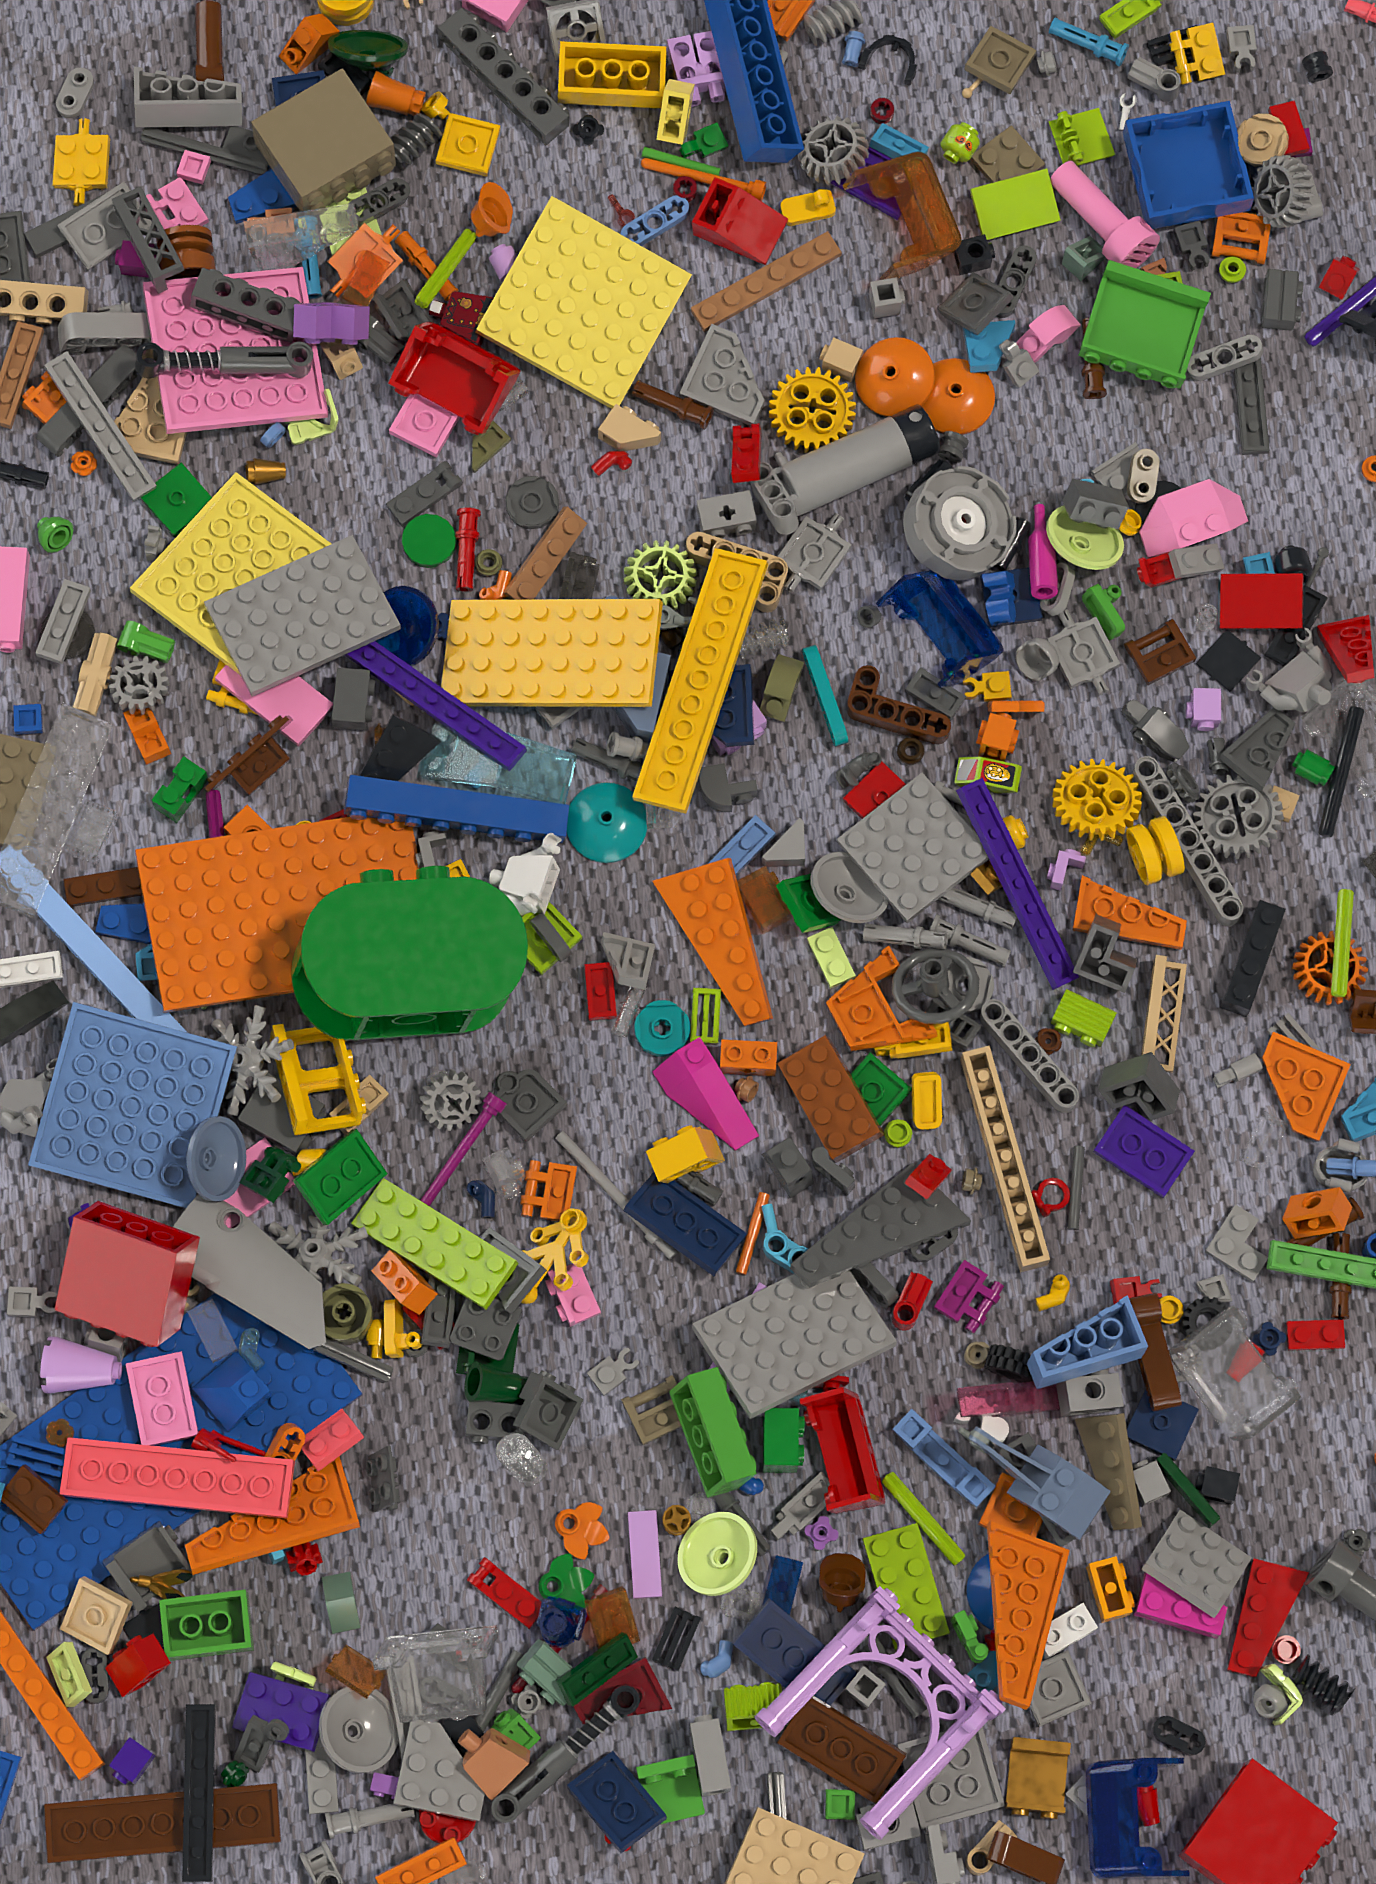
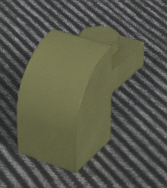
M778 654L770 672L760 711L764 716L785 722L805 662Z

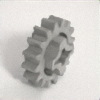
M134 656L132 663L124 659L123 668L120 666L115 667L117 675H110L112 684L109 685L110 693L113 694L114 703L119 702L121 710L129 707L130 714H134L136 709H140L141 714L144 715L145 708L149 707L150 710L155 711L154 704L156 702L163 705L162 696H168L167 686L170 684L168 677H165L167 675L165 668H160L157 660L150 664L148 656H145L143 661H139L138 657ZM154 678L157 679L156 688L153 687ZM123 682L126 685L124 693L121 690Z
M451 1069L448 1076L443 1071H440V1078L438 1080L431 1077L432 1085L423 1086L427 1095L420 1096V1100L425 1104L420 1108L424 1114H427L425 1116L426 1119L438 1129L444 1125L448 1131H451L453 1124L461 1129L462 1121L472 1122L469 1117L471 1113L478 1114L474 1106L482 1102L477 1096L481 1091L475 1086L476 1082L471 1077L468 1078L463 1071L457 1074L454 1069ZM446 1095H448L450 1098H453L452 1100L455 1102V1105H453L451 1102H448L449 1100L447 1099Z

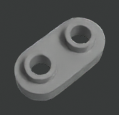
M75 68L69 72L56 100L57 110L61 116L75 118L82 113L94 87V79L89 70ZM78 77L84 78L82 82L75 81ZM67 100L74 101L71 105L65 104Z
M1065 563L1057 564L1058 594L1051 599H1041L1040 601L1041 608L1051 616H1056L1066 609L1075 579V571Z

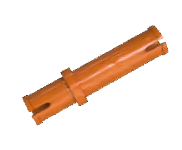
M408 231L402 232L394 242L409 257L408 262L411 265H415L429 280L438 266L427 255L428 251L425 247H420ZM447 279L439 293L445 301H449L452 292H458L459 290Z

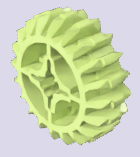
M655 540L653 548H650L645 543L643 544L644 552L638 549L634 550L635 558L629 557L627 563L630 566L624 568V574L627 575L624 578V584L629 585L626 589L627 594H634L633 599H660L663 605H671L673 610L678 609L677 600L685 605L687 602L685 596H692L693 590L691 587H695L697 584V580L693 578L697 575V570L691 568L694 565L693 559H686L688 552L685 550L678 553V544H675L672 549L669 548L667 540L664 542V547H659L658 541ZM659 559L655 565L642 568L647 562ZM667 561L675 563L681 570L682 575L677 574V571L669 569ZM661 567H663L664 576L660 580L659 586H657L658 579L656 577H658ZM638 578H642L644 582L650 583L653 586V593L647 591L640 584ZM679 585L674 591L662 594L666 587Z

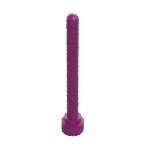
M488 1092L483 1099L485 1102L482 1106L484 1108L421 1198L420 1201L430 1206L491 1117L493 1115L496 1116L498 1112L502 1113L507 1104L491 1092Z

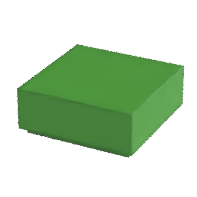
M826 1789L825 1819L855 1820V1791Z

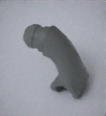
M864 752L836 772V779L841 788L844 789L850 785H858L857 779L863 772L880 765L882 761L881 755L877 752Z

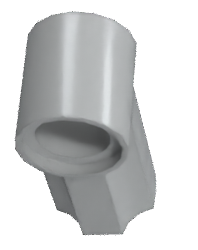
M1141 57L1135 60L1128 74L1129 80L1156 93L1157 97L1162 101L1171 102L1178 97L1181 80L1175 70H1164ZM1165 83H1170L1174 87L1165 88L1162 85Z

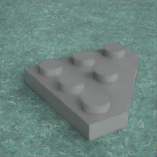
M711 324L683 384L679 397L683 399L690 397L697 404L704 407L711 406L715 412L751 426V424L756 423L764 406V398L756 384L748 360L744 356L737 334Z
M411 1717L393 1805L479 1822L485 1793L463 1768V1757L440 1723Z

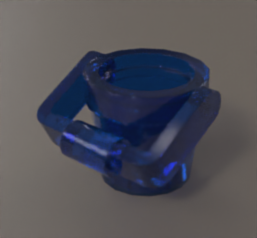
M548 1596L541 1602L536 1626L540 1627L541 1635L549 1645L557 1648L567 1647L574 1640L579 1641L581 1639L587 1611L585 1608L575 1605L572 1601ZM548 1604L555 1607L547 1610ZM571 1613L579 1615L578 1623Z

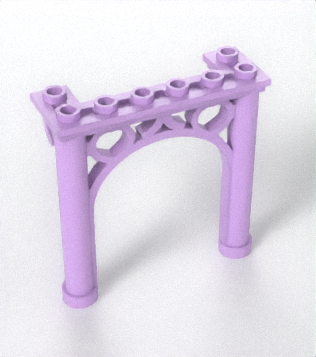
M879 1586L867 1597L868 1602L766 1709L762 1708L755 1715V1719L766 1732L776 1737L837 1670L850 1663L860 1661L878 1662L890 1666L905 1675L916 1686L926 1703L930 1717V1735L921 1756L860 1819L863 1827L878 1840H882L889 1832L888 1828L986 1722L1002 1714L1006 1708L1002 1705L1003 1701L999 1700V1695L994 1691L990 1690L988 1692L986 1689H983L979 1692L975 1688L977 1685L972 1678L966 1674L961 1675L954 1668L956 1664L948 1655L944 1653L941 1655L934 1648V1642L926 1634L922 1633L920 1635L912 1627L914 1623L907 1615L897 1612L900 1605L897 1603L898 1598L888 1588L883 1590ZM881 1621L885 1624V1625L878 1626V1624H879ZM878 1633H888L896 1641L897 1651L894 1654L879 1653L875 1642ZM869 1636L868 1646L870 1652L850 1655ZM906 1644L921 1660L913 1662L904 1658L901 1662L897 1658L904 1652ZM929 1668L946 1683L937 1686L932 1692L928 1688L932 1685L928 1677ZM920 1669L919 1675L914 1670ZM939 1692H948L956 1699L958 1708L955 1713L947 1714L938 1711L936 1696ZM939 1719L944 1721L955 1720L953 1725L938 1740Z

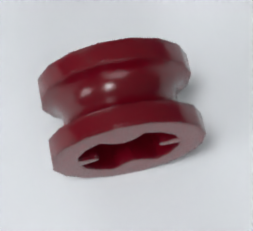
M887 98L876 99L872 103L870 110L872 120L878 124L889 123L894 116L893 103ZM879 106H884V110L886 108L889 109L886 111L885 116H880V112L876 113Z
M679 177L673 184V195L685 198L688 202H691L696 197L697 184L691 177ZM685 185L687 187L689 185L690 193L685 194V191H683V194L680 193V186Z

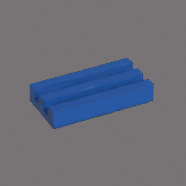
M13 1435L12 1445L5 1463L18 1468L26 1464L34 1472L62 1479L66 1449ZM18 1445L62 1455L61 1460L18 1449ZM15 1455L58 1465L59 1467L58 1470H53L14 1460Z

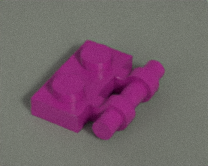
M964 1260L935 1304L934 1309L956 1323L959 1322L963 1314L966 1315L970 1320L965 1329L975 1334L980 1325L983 1326L986 1322V1315L992 1305H996L1000 1300L999 1294L1004 1286L1000 1282L994 1281L989 1289L983 1285L988 1274ZM978 1293L983 1297V1300L978 1308L974 1309L969 1305Z

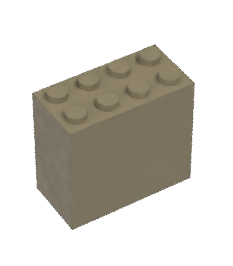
M343 68L251 121L255 145L303 216L319 215L325 210L326 206L333 202L343 201L348 196V193L355 189L365 188L372 179L379 175H387L396 166L394 143Z

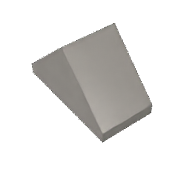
M801 818L762 856L761 863L765 867L805 865L804 821Z

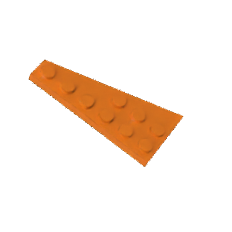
M725 858L653 880L652 882L743 1025L749 1026L773 1019L732 859Z

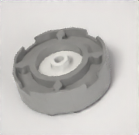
M957 466L954 469L938 471L915 489L904 511L903 527L908 546L922 565L943 578L968 580L978 577L1006 556L1016 535V516L1012 517L1007 503L1010 498L998 482L975 468Z

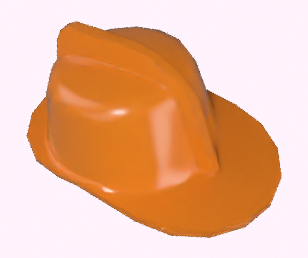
M487 182L483 184L478 202L470 214L471 220L476 227V236L481 237L485 235L492 237L499 233L506 234L510 231L513 215L510 198L501 186L493 182Z

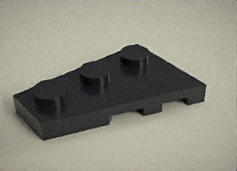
M392 714L358 776L399 781L441 742V739Z

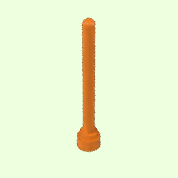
M649 158L641 160V166L645 169L677 177L688 176L697 182L711 185L714 177L740 187L760 201H763L767 182L757 179L755 182L750 181L746 183Z

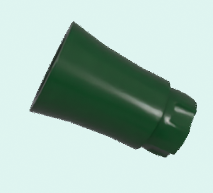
M474 1362L468 1369L465 1378V1396L470 1402L490 1401L523 1404L524 1400L519 1398L529 1377Z

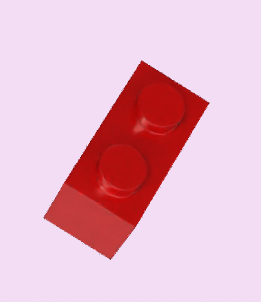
M154 1634L145 1638L138 1635L126 1643L127 1647L113 1654L112 1658L114 1660L105 1667L122 1697L146 1686L171 1664Z

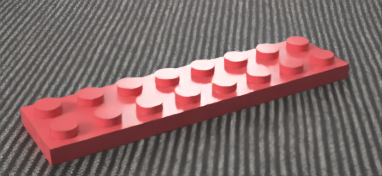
M68 1437L60 1495L288 1518L295 1461L291 1459L231 1454L236 1457V1461L231 1462L220 1454L210 1451Z

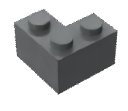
M1152 1052L1104 1067L1098 1089L1112 1109L1137 1102L1150 1120L1175 1113L1180 1089Z

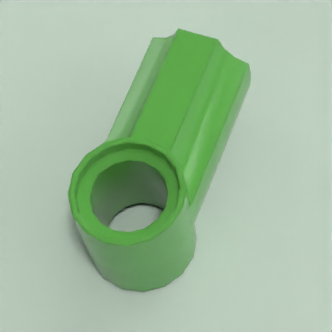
M128 620L116 647L125 653L130 651L131 655L134 656L141 654L168 663L174 651L175 640L151 632L144 625Z

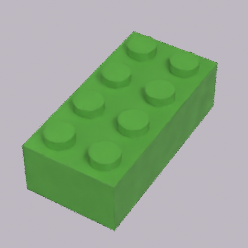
M718 1367L687 1375L669 1391L707 1498L737 1490L757 1474L755 1459L749 1454L746 1445V1434L738 1424L736 1407L729 1399L726 1391L727 1383L725 1377L720 1374Z

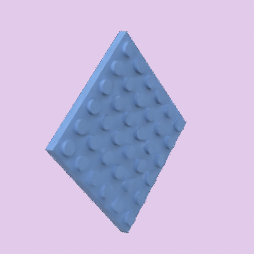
M73 1002L28 1165L187 1208L197 1195L187 1173L186 1154L192 1134L201 1122L209 1117L219 1115L237 1046Z

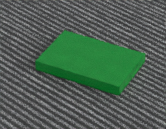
M352 1129L292 1181L322 1224L329 1225L388 1173L359 1131Z

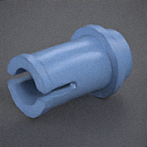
M849 31L848 35L845 36L847 43L842 63L847 66L857 67L859 65L861 48L866 40L863 33Z

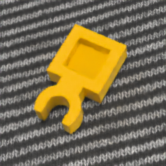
M1009 671L982 673V681H977L972 677L963 679V685H972L974 687L973 692L964 693L967 700H972L980 694H983L984 702L1011 700L1012 698Z

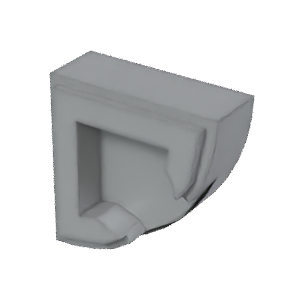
M1224 1274L1196 1282L1199 1291L1203 1295L1209 1296V1299L1215 1297L1221 1303L1222 1301L1225 1303L1232 1302Z

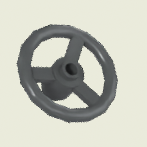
M928 948L912 954L899 965L892 978L891 993L897 1007L910 1019L924 1024H943L958 1019L972 1007L979 994L980 978L973 963L961 953L947 948L945 950ZM925 961L919 971L920 980L903 985V980L908 971L918 963ZM953 962L965 971L969 980L968 992L962 1002L949 990L948 971ZM924 992L929 997H940L950 1010L941 1013H926L915 1009L906 1001L905 997Z

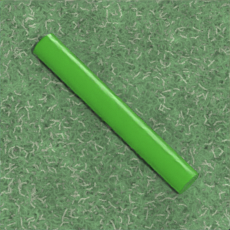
M644 147L642 157L718 176L721 172V168Z

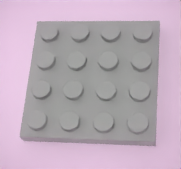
M923 772L837 838V843L907 924L970 875L977 867L989 860L978 835Z

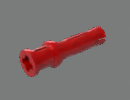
M476 508L457 509L459 529L455 534L459 541L456 590L468 591L469 589V591H473L475 543L480 538V533L477 532V525L481 511Z

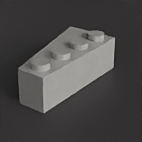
M134 67L135 127L242 126L241 84L208 78L203 82L197 81L190 75H182V78L167 76L165 71L156 70L154 74L143 72L141 67Z

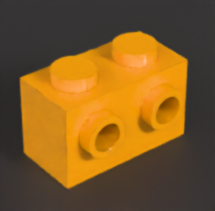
M1117 1556L1089 1563L1086 1570L1101 1623L1129 1616L1133 1612L1132 1608L1135 1607L1131 1591H1127L1124 1580L1127 1577L1123 1563H1118Z

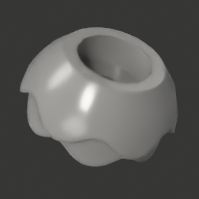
M1264 1684L1255 1691L1253 1704L1257 1713L1262 1717L1277 1719L1288 1709L1287 1695L1277 1685Z

